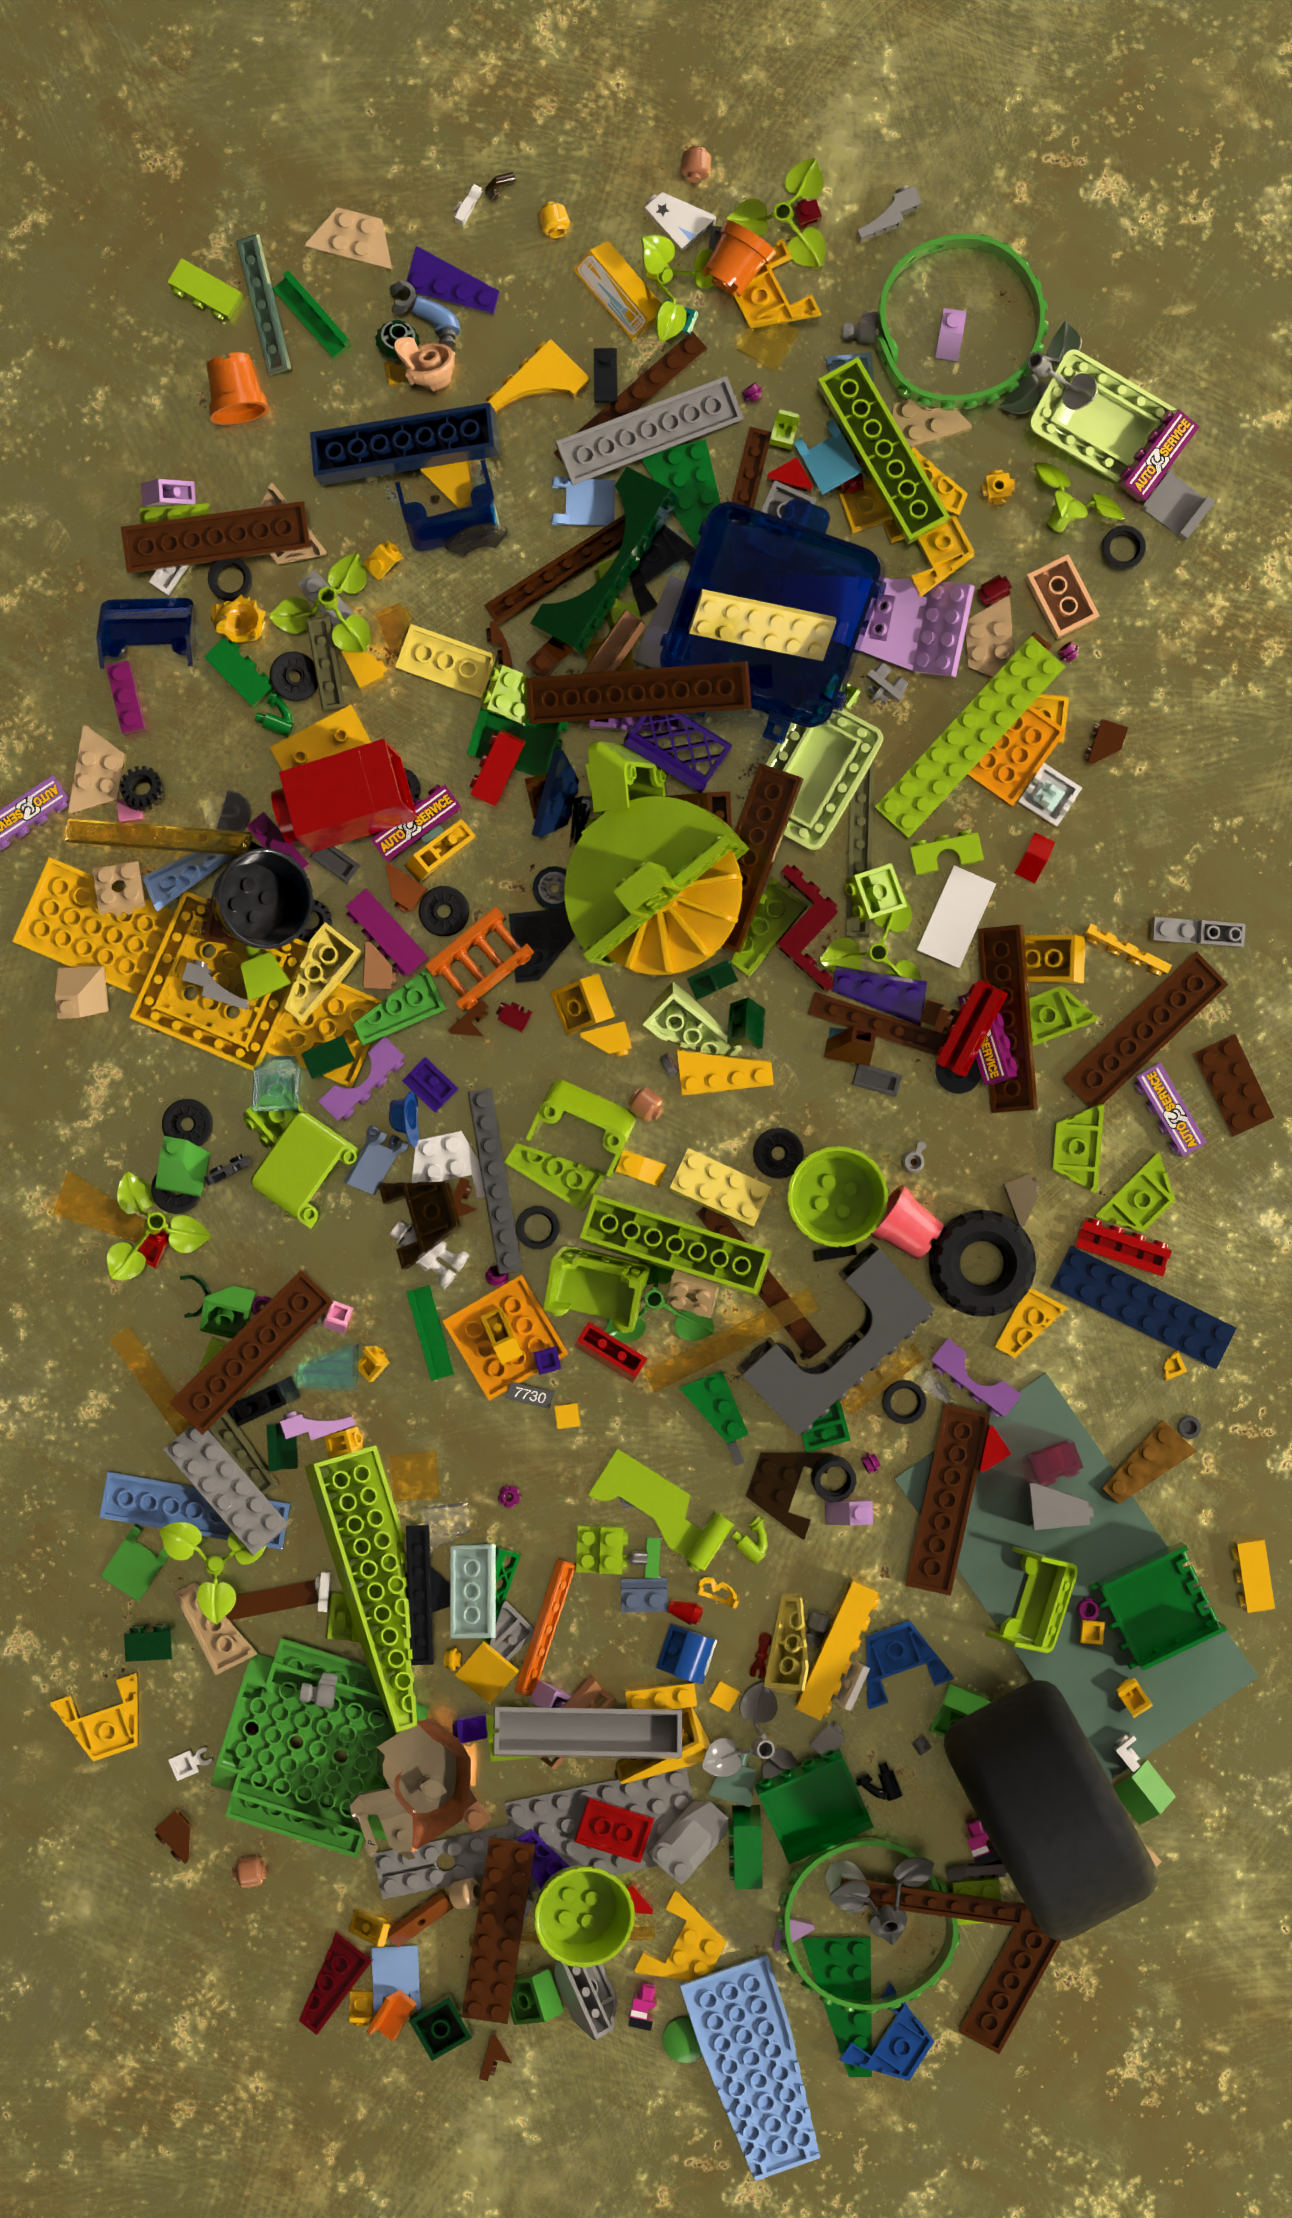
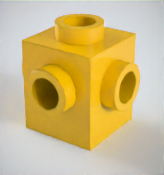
M1003 470L989 472L984 482H981L982 496H986L987 503L993 502V505L1007 503V500H1010L1012 497V493L1015 492L1014 479H1010L1009 473H1003ZM995 483H1002L1003 488L997 489Z

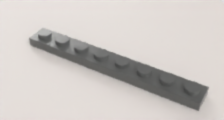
M492 1088L469 1091L467 1093L498 1275L522 1271Z

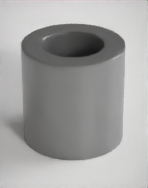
M923 1735L911 1743L919 1755L931 1749Z

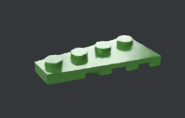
M426 968L356 1021L352 1027L360 1045L364 1046L445 1011L446 1008Z

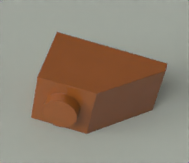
M387 863L385 867L391 897L396 901L394 906L404 913L407 910L413 912L428 889Z

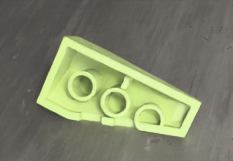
M674 982L657 997L642 1022V1025L658 1038L665 1041H673L686 1049L691 1048L699 1052H706L707 1054H723L734 1057L742 1049L741 1045L732 1047L727 1044L728 1032Z

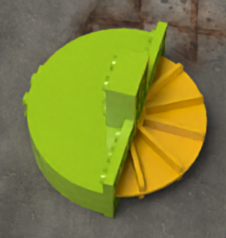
M665 796L641 797L629 800L630 808L602 811L603 814L599 818L590 820L584 826L585 830L581 832L582 836L570 857L565 877L564 896L567 916L577 940L586 951L583 955L588 962L608 967L616 962L625 968L639 973L669 975L694 968L715 955V952L720 949L729 937L735 923L738 922L742 901L743 878L737 860L749 850L747 845L721 818L704 808L677 798Z

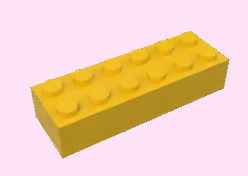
M852 1577L850 1578L833 1615L828 1632L825 1633L808 1671L805 1690L797 1695L794 1702L796 1710L820 1721L823 1716H828L832 1707L831 1697L833 1694L837 1696L842 1685L840 1677L842 1673L847 1674L850 1668L851 1661L849 1657L852 1652H857L861 1643L859 1635L861 1631L865 1632L871 1620L868 1615L871 1609L875 1611L880 1601L876 1588Z

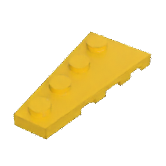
M1092 923L1085 927L1083 935L1087 936L1086 941L1097 946L1101 943L1107 946L1106 950L1114 955L1119 956L1122 953L1128 956L1127 961L1137 966H1140L1142 963L1148 966V971L1155 975L1168 974L1172 966L1169 963L1145 951H1138L1136 946L1128 942L1117 941L1118 938L1109 932L1097 931L1098 927Z
M677 1049L682 1095L774 1085L771 1060L739 1058L723 1054L715 1055L707 1054L706 1052H691Z

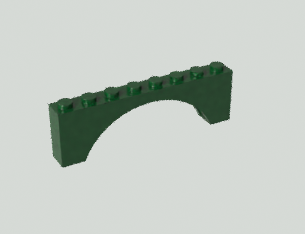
M627 466L615 484L624 506L625 531L622 545L613 564L594 586L582 594L558 603L541 604L530 622L538 632L579 654H582L584 649L589 647L592 636L602 626L608 610L613 608L616 597L626 587L629 576L638 567L644 552L650 548L653 537L662 528L664 519L669 511L673 510L678 498L670 488Z

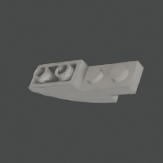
M1152 917L1150 940L1182 944L1244 947L1246 924Z

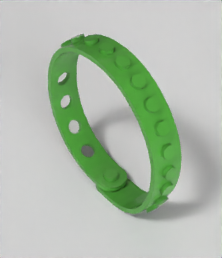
M952 234L927 241L905 255L893 268L885 282L878 305L877 325L879 335L875 337V344L891 382L897 388L898 393L905 398L917 402L920 406L950 411L955 408L972 409L985 402L990 404L1000 399L999 396L1005 392L1011 393L1020 385L1018 381L1023 375L1027 378L1032 371L1027 367L1026 359L1017 372L1006 381L987 390L965 395L934 394L914 386L904 378L895 364L898 362L897 353L899 350L895 340L891 338L886 323V297L892 284L901 272L926 255L946 249L970 248L988 252L1007 263L1025 284L1034 305L1036 333L1030 355L1034 352L1042 353L1044 345L1041 344L1043 335H1047L1048 321H1045V312H1048L1046 298H1043L1041 292V283L1038 277L1034 276L1029 263L1023 257H1020L1010 245L984 234Z
M871 1837L850 1838L813 1854L796 1871L793 1870L787 1879L786 1888L779 1897L778 1905L780 1910L779 1916L776 1917L777 1930H780L781 1940H779L782 1954L786 1953L789 1960L787 1966L793 1975H799L803 1980L800 1984L808 1992L811 1993L815 1990L820 1994L819 2000L829 2005H832L833 2002L841 2005L840 2009L854 2012V2009L864 2010V2013H877V2010L885 2008L892 2010L900 2007L903 2002L915 2000L921 1996V1992L934 1986L945 1969L951 1966L956 1947L960 1943V1934L958 1933L957 1918L945 1917V1942L934 1964L914 1983L892 1995L874 2000H851L833 1995L817 1986L800 1965L794 1951L790 1933L791 1907L795 1894L805 1877L824 1860L855 1847H887L901 1852L908 1858L917 1857L907 1849L883 1839ZM931 1874L930 1878L926 1881L929 1889L948 1892L943 1880L936 1881L934 1875Z

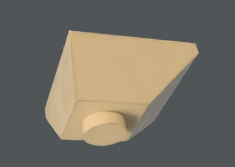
M104 965L58 968L55 990L57 1019L81 1018L109 1011Z

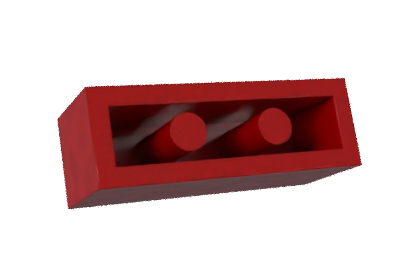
M502 729L498 734L494 733L488 744L492 747L489 755L484 754L479 764L482 770L479 776L474 775L469 787L473 788L470 795L496 806L526 741Z
M590 1322L587 1323L574 1347L632 1383L648 1359Z

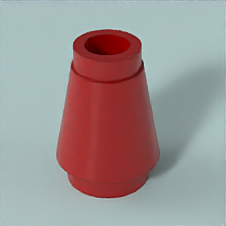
M671 1600L668 1613L692 1626V1624H699L704 1608L700 1607L698 1603Z

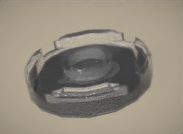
M230 789L215 793L207 802L205 809L207 823L215 832L225 836L237 835L242 832L249 824L252 815L251 805L247 798L238 791Z

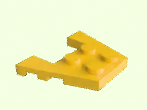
M783 238L775 243L776 246L773 249L776 251L774 257L768 264L762 266L741 297H737L736 291L733 295L750 328L821 316V312L812 294L789 305L771 270L792 259Z
M955 515L950 516L948 523L916 540L931 568L911 576V582L918 596L921 597L974 557V550ZM892 521L883 522V528L891 543L904 539L896 523H892Z
M137 1673L116 1679L123 1703L89 1715L78 1717L71 1695L50 1702L53 1710L61 1717L63 1723L74 1734L76 1740L92 1761L138 1746Z
M674 1889L665 1909L686 1921L665 1962L643 1951L634 1968V1972L691 1981L711 1974L727 1940Z

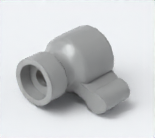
M863 311L858 324L844 321L843 340L856 338L860 343L875 344L878 312Z
M917 1142L915 1151H908L902 1156L901 1166L907 1173L913 1174L922 1170L924 1158L921 1152L926 1148L925 1142Z
M815 1610L810 1611L806 1622L808 1628L806 1643L808 1645L820 1647L822 1642L821 1635L828 1632L832 1621L831 1616Z
M324 1672L316 1687H313L311 1684L302 1683L300 1701H314L318 1707L332 1709L338 1675Z

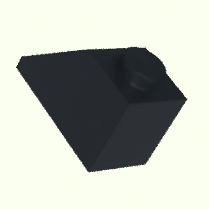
M594 348V403H618L617 348Z

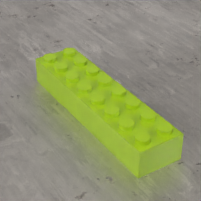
M859 357L819 378L816 384L907 544L909 545L948 523L950 519L949 514Z
M595 1194L580 1235V1240L583 1243L667 1270H677L717 1283L721 1287L758 1298L772 1256L771 1250Z

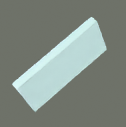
M496 1544L450 1545V1639L496 1638Z

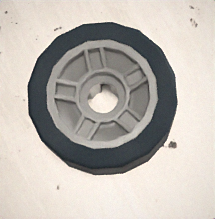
M558 866L547 867L541 870L535 877L533 895L543 908L549 910L566 908L564 888L567 870ZM554 884L559 886V890L556 893L550 890V887Z

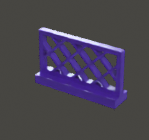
M684 714L665 715L666 717L655 719L649 716V720H645L647 716H640L631 731L629 730L624 737V746L702 793L706 788V783L732 748V744ZM670 720H682L685 729L672 731ZM667 721L669 732L656 734L654 723ZM651 724L653 735L642 736L637 733L640 726ZM701 732L704 741L691 743L689 733ZM686 733L688 744L675 746L673 736ZM670 736L672 747L663 749L658 746V738ZM718 743L725 747L720 754L710 755V744ZM706 746L708 756L694 758L692 748ZM690 749L691 759L680 760L677 757L676 751ZM709 761L710 769L706 775L697 770L696 763Z

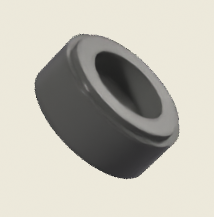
M668 1053L660 1057V1061L669 1076L672 1077L679 1073Z
M1187 1415L1178 1421L1177 1430L1182 1437L1193 1439L1199 1435L1201 1424L1196 1417Z

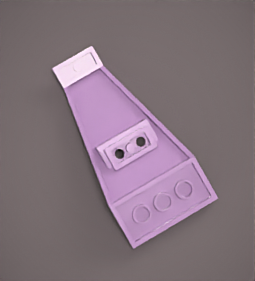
M768 572L762 602L836 617L837 622L831 640L917 673L956 677L975 586L941 581L926 594L919 597L911 579Z

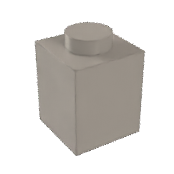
M826 1722L811 1739L809 1745L823 1756L826 1751L836 1750L845 1741V1737L842 1735L844 1731L836 1723H833L831 1726Z

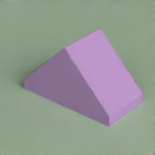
M790 1916L792 1943L815 1929L812 1921ZM777 1927L772 1943L775 1953L781 1950L779 1945L781 1935Z

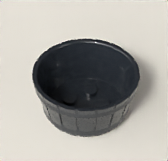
M271 848L253 849L235 858L217 877L211 897L213 914L221 929L236 941L260 949L279 948V946L282 947L294 941L304 931L305 926H307L312 914L311 910H313L312 886L305 870L288 854Z

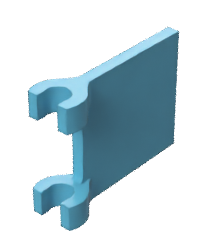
M834 419L826 423L832 436L813 448L808 449L802 437L794 441L822 495L863 472Z

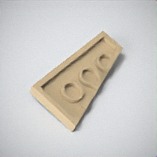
M193 1582L173 1594L215 1675L257 1655L258 1653L226 1616L217 1625L204 1616L197 1603V1591L200 1586Z

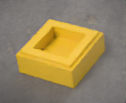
M578 1403L554 1406L557 1429L581 1426Z
M1081 1619L1079 1643L1103 1645L1105 1622Z
M720 1680L709 1702L730 1712L740 1691Z

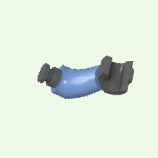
M398 281L390 286V295L393 298L402 300H395L392 306V313H404L411 308L412 313L433 325L435 333L439 335V344H444L450 348L455 347L456 335L460 333L459 321L455 314L434 301L421 296L415 298V289L409 282Z

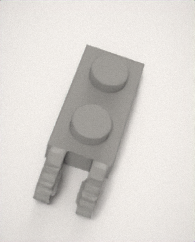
M1001 1860L992 1861L978 1867L975 1862L951 1864L945 1871L947 1878L951 1881H961L965 1876H969L970 1879H982L983 1875L993 1874V1877L996 1878L1006 1877V1873H1008Z

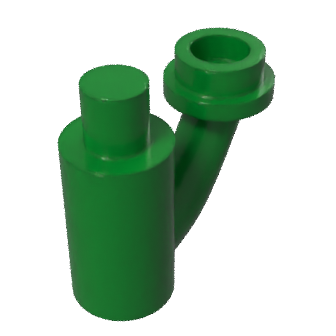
M271 690L266 703L270 704L272 708L276 705L282 714V718L270 713L266 715L257 713L255 721L261 723L262 728L288 738L294 724L291 712L278 694Z

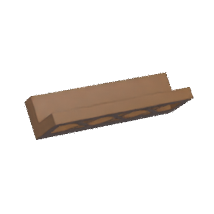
M625 609L581 674L616 671L645 629V622Z
M589 1677L562 1708L610 1709L616 1703V1700L605 1692L595 1680ZM602 1697L607 1699L601 1707L596 1708V1703ZM538 1757L554 1771L565 1760V1757H555L553 1761H550L548 1757Z

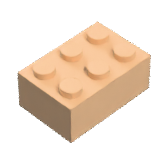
M1069 554L1027 574L1025 577L1056 640L1099 618L1100 615Z

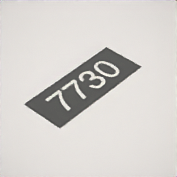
M510 1382L505 1399L550 1408L554 1391Z

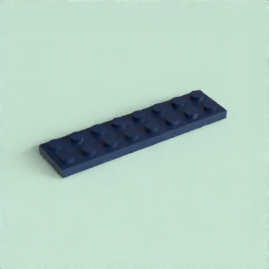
M1071 1245L1050 1285L1051 1288L1214 1369H1217L1237 1329Z

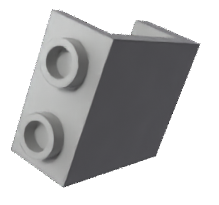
M1171 468L1168 473H1165L1159 481L1157 488L1150 493L1148 498L1142 500L1144 505L1141 509L1185 542L1215 501L1209 496L1205 499L1173 474L1175 470Z

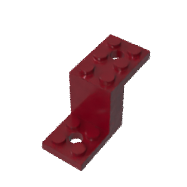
M787 864L781 870L780 875L804 896L812 906L776 944V947L827 993L834 985L831 982L834 978L825 969L820 971L814 965L817 962L809 954L802 955L801 952L838 913L836 907L838 905L828 896L824 899L819 894L820 888L812 881L807 883L802 878L803 873L795 865L790 867Z

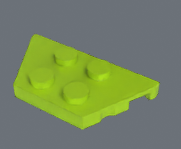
M1062 985L1029 998L1033 1046L1099 1020L1093 1012Z
M1098 1104L1057 1121L1055 1125L1052 1168L1069 1177L1074 1182L1090 1189L1093 1193H1097L1104 1104Z
M1157 1152L1095 1216L1099 1219L1144 1233L1176 1200L1161 1155Z

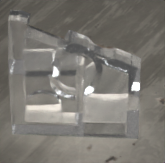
M925 1368L917 1385L946 1404L954 1406L955 1400L945 1384L935 1374Z
M468 1502L422 1507L423 1525H429L430 1554L434 1553L433 1550L439 1546L451 1543L455 1537L463 1536L471 1531Z

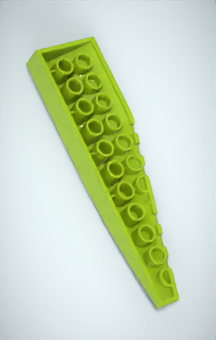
M375 1445L305 1467V1471L361 1647L394 1732L397 1733L417 1726L416 1698L413 1694L414 1673H412L411 1659L413 1657L409 1639L411 1638L409 1602L406 1597L407 1577H405L404 1564L406 1563L405 1553L403 1554L404 1534Z

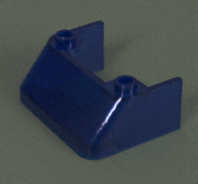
M485 460L480 462L486 483L474 487L471 491L473 506L427 517L426 509L421 503L410 502L405 504L400 482H395L409 539L414 550L424 553L491 536L499 531L501 522Z
M189 598L114 599L103 602L100 608L96 636L100 669H105L106 656H120L125 652L126 645L171 644L173 652L179 655H187L188 667L193 666L195 651L193 601Z

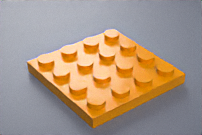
M1030 705L967 775L1013 807L1067 730Z
M522 1274L442 1321L489 1401L507 1391L510 1382L520 1383L538 1372L533 1352L556 1346L559 1360L569 1354ZM499 1307H502L523 1355L504 1364L500 1362L480 1317Z

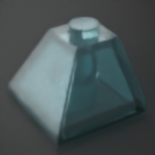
M273 1056L254 1068L252 1111L298 1110L301 1068L296 1056Z

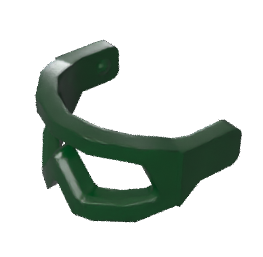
M195 1275L180 1276V1280L192 1279L200 1284L205 1297L211 1295L209 1285L202 1278ZM203 1304L197 1312L184 1314V1317L200 1316Z

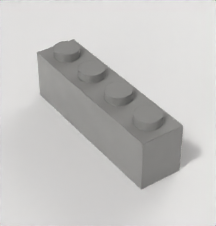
M670 575L634 657V663L648 669L667 667L670 656H667L670 647L675 648L680 637L676 634L679 626L684 627L689 614L685 613L688 605L693 606L698 596V593L695 592V585Z

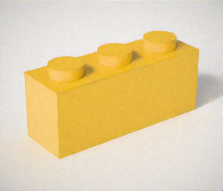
M1258 1538L1234 1542L1235 1548H1231L1233 1562H1237L1238 1571H1235V1579L1237 1585H1241L1242 1594H1238L1240 1608H1244V1611L1247 1613L1275 1609L1265 1540Z
M691 1681L625 1689L627 1709L672 1710L697 1706L695 1685Z

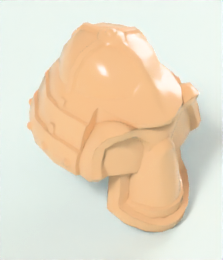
M410 337L396 340L394 349L406 368L405 376L408 379L407 383L409 385L418 384L431 391H436L444 388L451 382L455 352L450 347L438 343L420 344L417 347L415 339Z

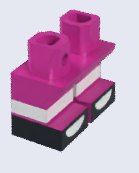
M979 1818L965 1822L969 1834L965 1835L977 1867L999 1859L994 1846L987 1847L985 1841L989 1837L982 1828Z
M641 1982L639 1993L634 1992L628 2017V2026L651 2031L653 2016L648 2015V2009L654 2008L657 2004V1998L653 1997L655 1984Z

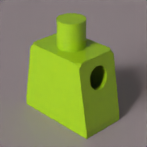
M250 946L244 948L249 960L241 963L240 966L249 1001L256 1000L291 985V981L272 952L262 954L260 948Z

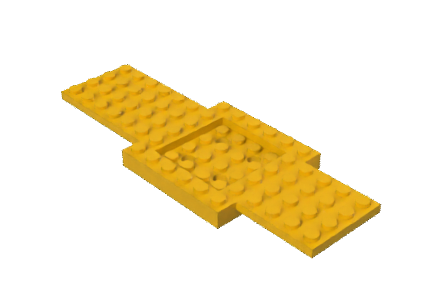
M51 857L48 858L12 942L70 967L104 965L107 983L138 996L129 1018L256 1073H259L267 1052L307 1069L301 1056L303 1052L339 1036H344L356 1061L323 1076L353 1088L372 1042L361 1046L352 1025L383 1001L339 983L303 1023L285 1010L284 1007L298 976L302 960H304L308 950V943L296 938L291 943L282 947L279 946V948L260 949L262 954L267 952L273 953L291 981V985L250 1001L248 1011L239 1008V1016L231 1019L227 1016V1009L232 1005L201 996L203 986L182 980L187 962L193 963L194 959L207 963V968L212 970L211 976L223 988L249 1001L240 966L241 963L249 960L244 949L247 945L235 939L233 946L204 940V935H201L203 921L207 922L209 912H205L207 899L185 891L176 911L166 907L157 911L152 901L144 898L146 907L134 908L130 915L126 912H121V916H116L112 912L99 914L94 876ZM112 884L113 891L121 892L124 890ZM208 944L213 945L216 950L215 955L211 958L203 955V948ZM188 987H194L197 991V996L193 1000H187L184 996V992Z

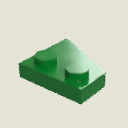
M835 1401L829 1407L830 1411L823 1418L818 1417L812 1422L813 1426L807 1433H801L806 1453L851 1441L841 1402L837 1403Z

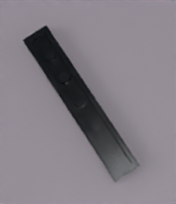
M406 1525L408 1602L411 1630L410 1649H412L413 1657L411 1665H434L429 1525Z

